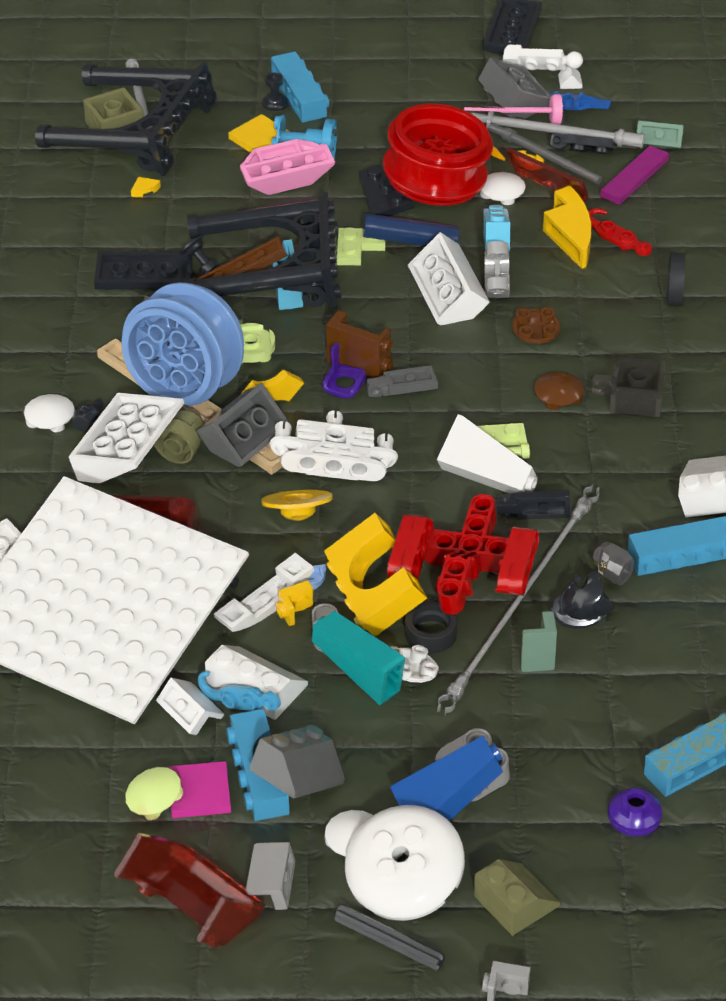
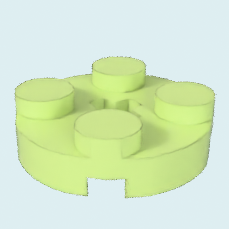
M257 323L241 324L244 338L242 363L268 362L275 350V335L273 331L269 329L268 332L264 330L263 325Z

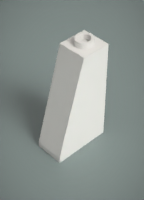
M459 414L457 415L437 458L441 469L509 494L533 492L537 484V477L532 466L468 419Z

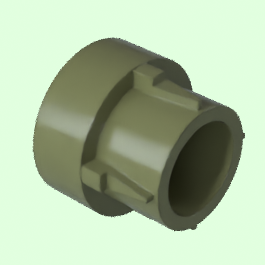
M186 410L179 411L157 439L154 446L165 459L173 463L185 464L193 458L200 447L201 437L196 430L204 424L196 414Z

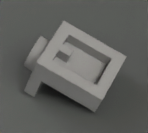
M493 961L491 973H485L482 991L487 992V1001H494L496 990L510 995H528L530 967Z

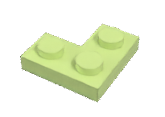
M339 228L337 265H361V252L385 251L386 240L364 238L363 228Z

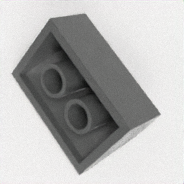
M492 57L489 58L478 80L484 86L483 89L494 97V101L502 107L549 106L551 96L523 65ZM535 113L505 114L511 118L521 117L526 119Z
M260 383L245 390L196 430V432L210 452L237 467H241L275 437V425L278 422L283 421V429H285V422L289 423V421L264 385Z
M312 725L260 738L249 767L250 771L293 799L342 785L345 781L333 740L324 735L323 730Z

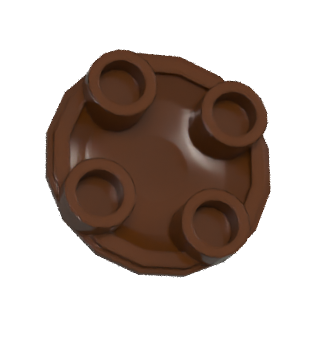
M549 307L529 310L520 308L516 311V317L512 323L514 334L521 340L533 344L552 341L560 333L561 327L558 318L555 316V311Z
M553 372L541 376L535 382L534 391L536 396L545 403L547 409L557 410L561 406L581 403L583 401L584 386L576 376L569 373Z

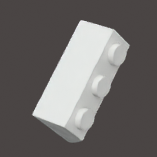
M221 645L205 661V670L210 673L206 677V682L216 690L227 685L257 687L263 693L272 691L277 694L281 701V706L278 709L272 711L265 706L261 708L264 709L266 716L274 720L282 714L308 685L307 680L239 646Z

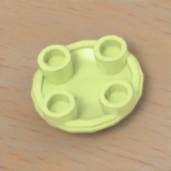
M155 767L145 770L137 775L129 784L125 794L126 804L132 812L144 815L148 820L157 819L162 811L169 808L174 801L179 800L183 796L181 780L176 772L169 768Z

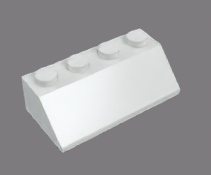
M441 232L408 264L437 324L440 326L474 319L490 303L460 245Z

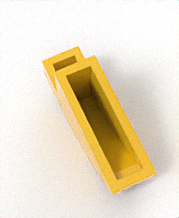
M567 186L555 191L554 209L544 212L543 231L583 269L587 266L590 254L591 221L585 203L579 194L571 186Z

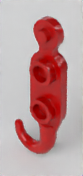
M600 208L588 210L591 227L594 228L602 239L619 246L623 250L634 249L641 256H647L651 253V244L638 241L637 236L632 231L626 230L612 221L602 222L592 217L595 214L606 215V210Z

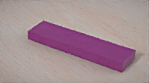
M649 146L601 189L600 197L620 205L669 160V153Z

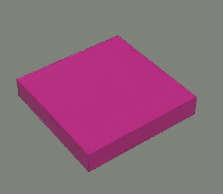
M226 761L168 767L175 771L180 778L181 787L184 792L183 796L171 805L172 818L231 813Z

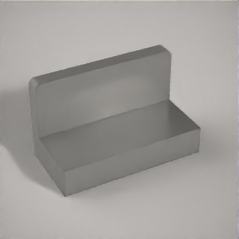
M290 842L256 843L253 848L246 886L247 894L271 895L276 910L288 909L296 863Z

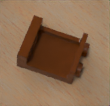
M339 310L326 324L327 363L332 364L331 347L335 343H339V364L364 369L366 376L370 378H378L383 375V372L391 370L393 365V359H391V349L393 346L391 329L385 328L380 335H376L347 324V313Z

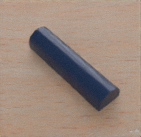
M367 213L364 215V238L427 246L441 232L458 243L459 226Z

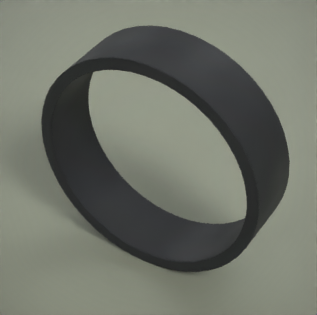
M670 252L667 306H682L685 281V253Z

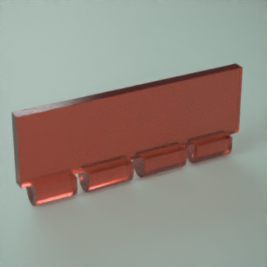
M510 147L507 148L506 152L511 166L515 167V173L528 179L531 178L545 187L550 186V189L554 191L571 186L584 203L589 198L584 181Z

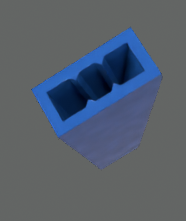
M481 736L390 786L399 806L415 805L429 808L450 821L503 773L498 763L503 758L495 743L489 746L485 737Z

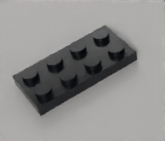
M499 0L484 41V51L496 54L504 53L507 45H521L522 49H529L542 10V2Z
M98 252L94 287L95 289L158 290L168 284L184 283L185 279L192 278L193 255L187 256L184 253L180 254V252Z

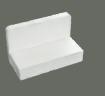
M170 678L156 699L189 734L197 735L208 717L222 719L224 713L189 681Z

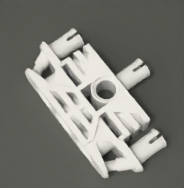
M330 411L326 416L327 423L298 420L295 437H291L290 423L285 422V429H283V421L275 425V437L271 439L270 447L275 454L281 456L282 466L291 472L350 480L378 481L386 475V468L394 465L398 459V454L393 450V437L390 434L387 435V441H385V433L380 434L377 438L378 447H375L374 429L342 425L343 415L339 411H337V418H334L335 411Z

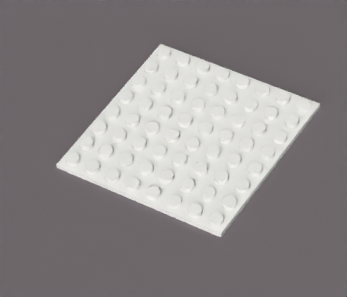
M64 476L0 562V665L135 724L249 556V553Z

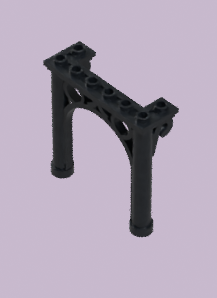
M202 63L196 69L101 67L96 64H85L82 69V81L85 86H148L157 89L161 93L160 101L143 118L119 128L90 129L39 125L35 132V141L40 148H50L51 146L116 148L119 151L139 156L136 162L141 169L149 172L156 169L157 173L165 176L174 164V157L168 145L174 135H176L193 109L200 106L204 113H209L217 101V94L212 85V75L208 70L207 63Z
M323 192V196H318L319 200L200 217L198 215L187 216L190 239H195L200 235L259 227H279L293 232L299 238L300 243L296 252L288 260L275 267L261 271L198 280L189 278L185 279L184 283L205 287L218 296L283 288V290L302 292V301L309 307H319L327 300L328 306H332L333 309L338 308L337 299L342 298L340 284H335L334 278H338L335 239L336 235L339 234L337 220H335L334 201H329L328 192ZM306 259H314L311 262H303ZM309 293H316L318 295L312 296Z

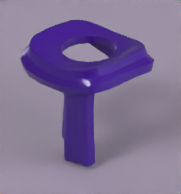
M335 343L331 347L332 367L322 383V388L330 395L345 399L352 398L364 383L366 372L364 369L339 364V343ZM340 377H350L355 383L349 388H341L335 382Z

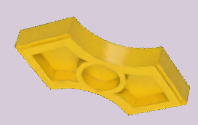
M282 370L269 380H252L244 391L262 383L274 401H290L302 387L304 381L300 377Z

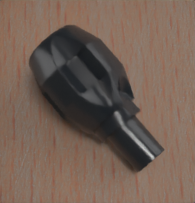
M96 399L93 403L81 405L74 412L73 426L79 431L89 430L99 418L100 409L104 405L100 399Z

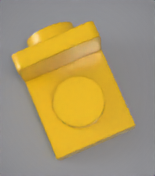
M308 580L278 590L277 613L281 619L284 618L289 626L295 625V612L313 606V587Z

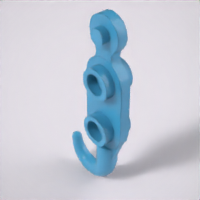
M203 671L198 676V685L204 695L211 700L221 701L229 709L255 711L265 706L269 710L275 711L281 706L280 698L272 691L263 693L257 687L227 685L216 690L211 688L205 680V677L210 675L208 671Z

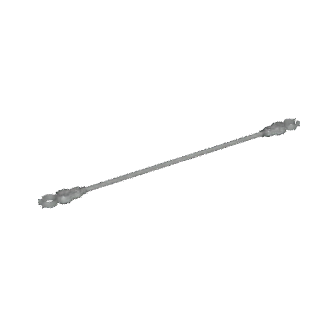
M592 487L584 489L583 496L575 504L569 523L529 579L524 596L572 526L577 521H580L591 510L592 503L598 500L600 487L596 490L597 496L587 498L585 493L592 492ZM517 596L468 669L459 675L455 682L450 683L446 695H442L438 700L437 712L441 710L440 702L448 699L453 700V705L445 708V714L455 709V701L460 700L464 695V689L469 683L472 671L524 596Z

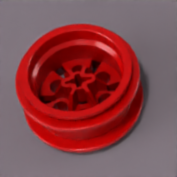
M421 104L405 109L391 122L388 128V141L391 147L384 155L383 169L389 182L397 191L421 203L447 206L466 202L483 189L488 176L484 163L492 155L493 140L487 127L479 118L465 110L449 105Z

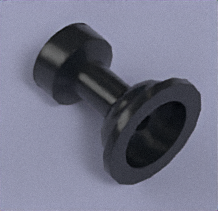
M275 72L267 74L265 81L266 85L270 87V93L263 98L262 105L270 111L282 110L288 106L287 97L279 92V87L283 85V76Z
M200 235L182 248L180 254L194 255L202 265L199 271L204 275L212 271L219 264L215 259L209 260L201 250L204 243L202 241L203 235Z

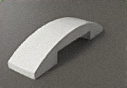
M294 553L275 568L276 575L241 602L234 598L215 612L214 617L232 632L248 628L276 611L278 590L307 581L313 573L314 567Z

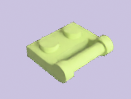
M524 423L477 426L515 455L521 456V459H529L530 450Z

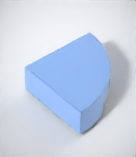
M326 564L313 566L314 571L307 579L312 585L313 590L324 582Z

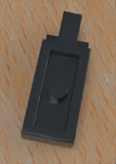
M552 133L550 147L562 150L565 147L572 146V150L585 151V148L594 149L595 153L608 154V151L614 150V141L611 138Z
M569 490L516 492L510 495L496 496L497 514L516 516L517 520L570 517Z

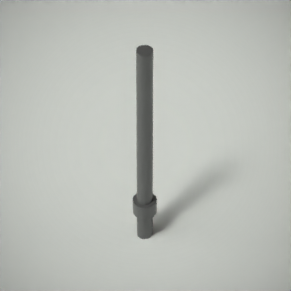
M493 122L489 125V131L501 136L502 140L508 143L513 142L597 185L601 183L602 176L517 135L516 131L508 127L503 128Z

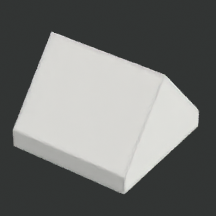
M567 65L566 70H561L558 73L560 89L582 88L580 72L577 69H572Z

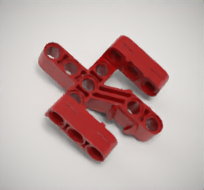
M479 494L471 500L462 532L434 529L433 520H430L429 517L405 514L388 562V578L404 567L418 580L424 560L431 565L443 566L435 589L438 592L441 610L449 615L462 611L467 596L473 597V580L478 579L479 573L482 571L499 573L495 592L524 596L540 542L539 532L537 529L513 527L509 538L492 536L497 520L493 497L487 494Z

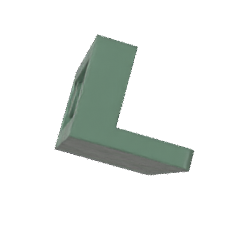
M638 120L637 133L645 134L644 145L681 149L684 125Z
M553 611L542 612L541 629L522 631V672L555 670L557 629Z

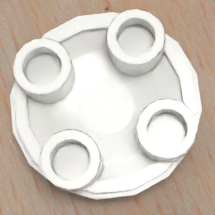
M492 173L487 176L486 184L480 191V196L484 199L501 201L504 205H511L515 202L516 198L524 193L525 183L519 176L513 173Z
M46 394L31 400L25 406L24 416L26 424L30 428L38 427L50 429L53 432H60L65 429V424L73 417L75 408L67 397L58 394Z
M414 645L412 649L391 646V648L405 657L402 680L422 683L436 677L439 667L427 655V648L420 645Z
M359 810L339 813L326 826V845L335 853L346 857L348 846L354 834L373 815Z

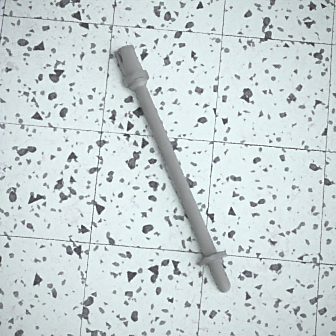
M489 111L488 115L471 113L483 123H486L487 129L493 122L500 126L535 131L611 138L617 144V147L625 145L643 148L645 134L625 132V129L608 132L494 116V111Z

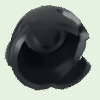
M596 571L586 576V581L582 588H579L577 585L582 580L578 575L566 586L561 597H557L554 600L553 608H550V611L554 612V618L559 624L574 629L587 628L599 623L607 616V612L614 609V605L610 600L603 597L601 580Z

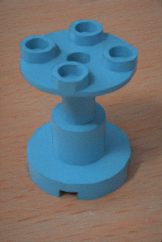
M285 115L275 116L274 128L277 129V135L272 138L271 145L294 139L310 141L319 145L326 144L333 159H335L337 136L333 133V129H337L336 119L326 118L323 130L307 129L306 133L286 131Z

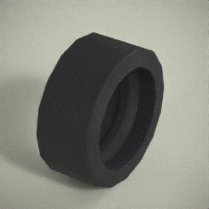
M428 601L420 603L406 614V640L412 647L420 645L427 648L428 653L431 654L443 652L449 649L456 641L458 619L456 614L449 615L444 613L440 608L439 602ZM436 621L444 624L447 629L440 633L428 634L419 631L416 626L422 622Z

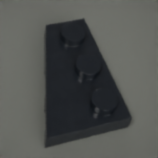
M380 165L359 172V180L371 214L389 217L413 208V200L404 196V194L397 191L391 185Z

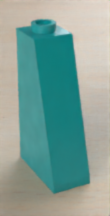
M333 611L326 617L322 616L317 619L313 625L312 642L379 706L400 691L405 657L336 611Z

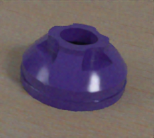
M638 788L625 789L615 794L610 801L608 819L611 825L623 834L630 836L647 835L656 830L661 823V804L653 794L646 790ZM636 797L642 799L644 804L640 807H634L628 803V800Z

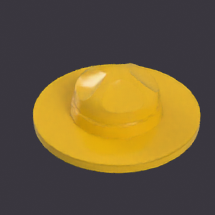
M294 490L270 494L263 497L261 501L265 507L279 508L281 515L287 519L300 521L311 517L317 505L330 502L333 496L331 492L323 490Z

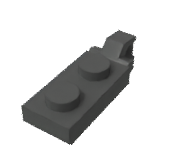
M431 365L383 372V375L378 378L367 379L366 390L369 397L399 395L438 389V380Z

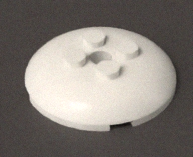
M415 805L391 807L370 817L354 834L345 857L346 880L356 900L375 915L390 920L404 921L417 919L440 908L454 888L458 887L465 865L464 848L454 826L436 811ZM403 853H405V855H409L406 861L397 862L398 858L401 857Z

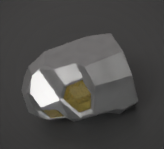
M605 542L594 549L593 561L598 567L599 574L617 585H623L631 577L634 570V559L628 551L609 542Z

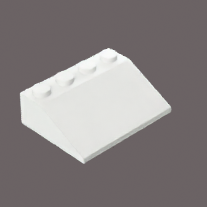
M117 393L69 455L77 480L102 483L137 468L183 406L184 400L180 398Z
M726 455L688 461L680 476L678 492L685 518L726 513Z

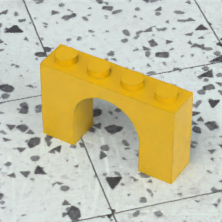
M376 513L372 514L324 551L329 560L326 563L329 570L338 578L335 581L336 585L342 593L346 594L347 598L344 601L348 608L356 615L354 618L356 625L363 630H367L374 637L427 599L419 581L404 567L379 586L363 589L364 576L370 565L390 550L396 540L390 526Z

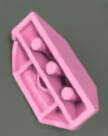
M294 139L254 149L240 165V170L248 186L271 195L312 185L335 165V161L326 144L319 145L310 141Z

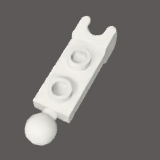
M507 45L503 55L504 61L523 65L529 70H566L567 65L572 69H576L583 63V57L579 52L574 51L565 56L563 50L522 49L521 45Z

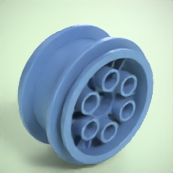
M179 282L161 287L149 299L141 302L131 310L123 326L122 353L131 376L149 395L180 398L184 400L183 405L194 406L211 398L218 388L228 384L237 375L243 361L244 338L235 313L220 296L205 287Z

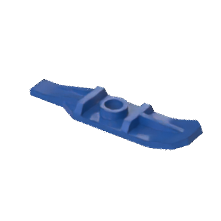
M555 91L554 93H548V94H549L550 96H552V95H554V94H560V93H559V91ZM580 92L579 95L571 93L560 94L563 109L583 110L587 108L609 109L612 103L611 100L587 96L583 92Z

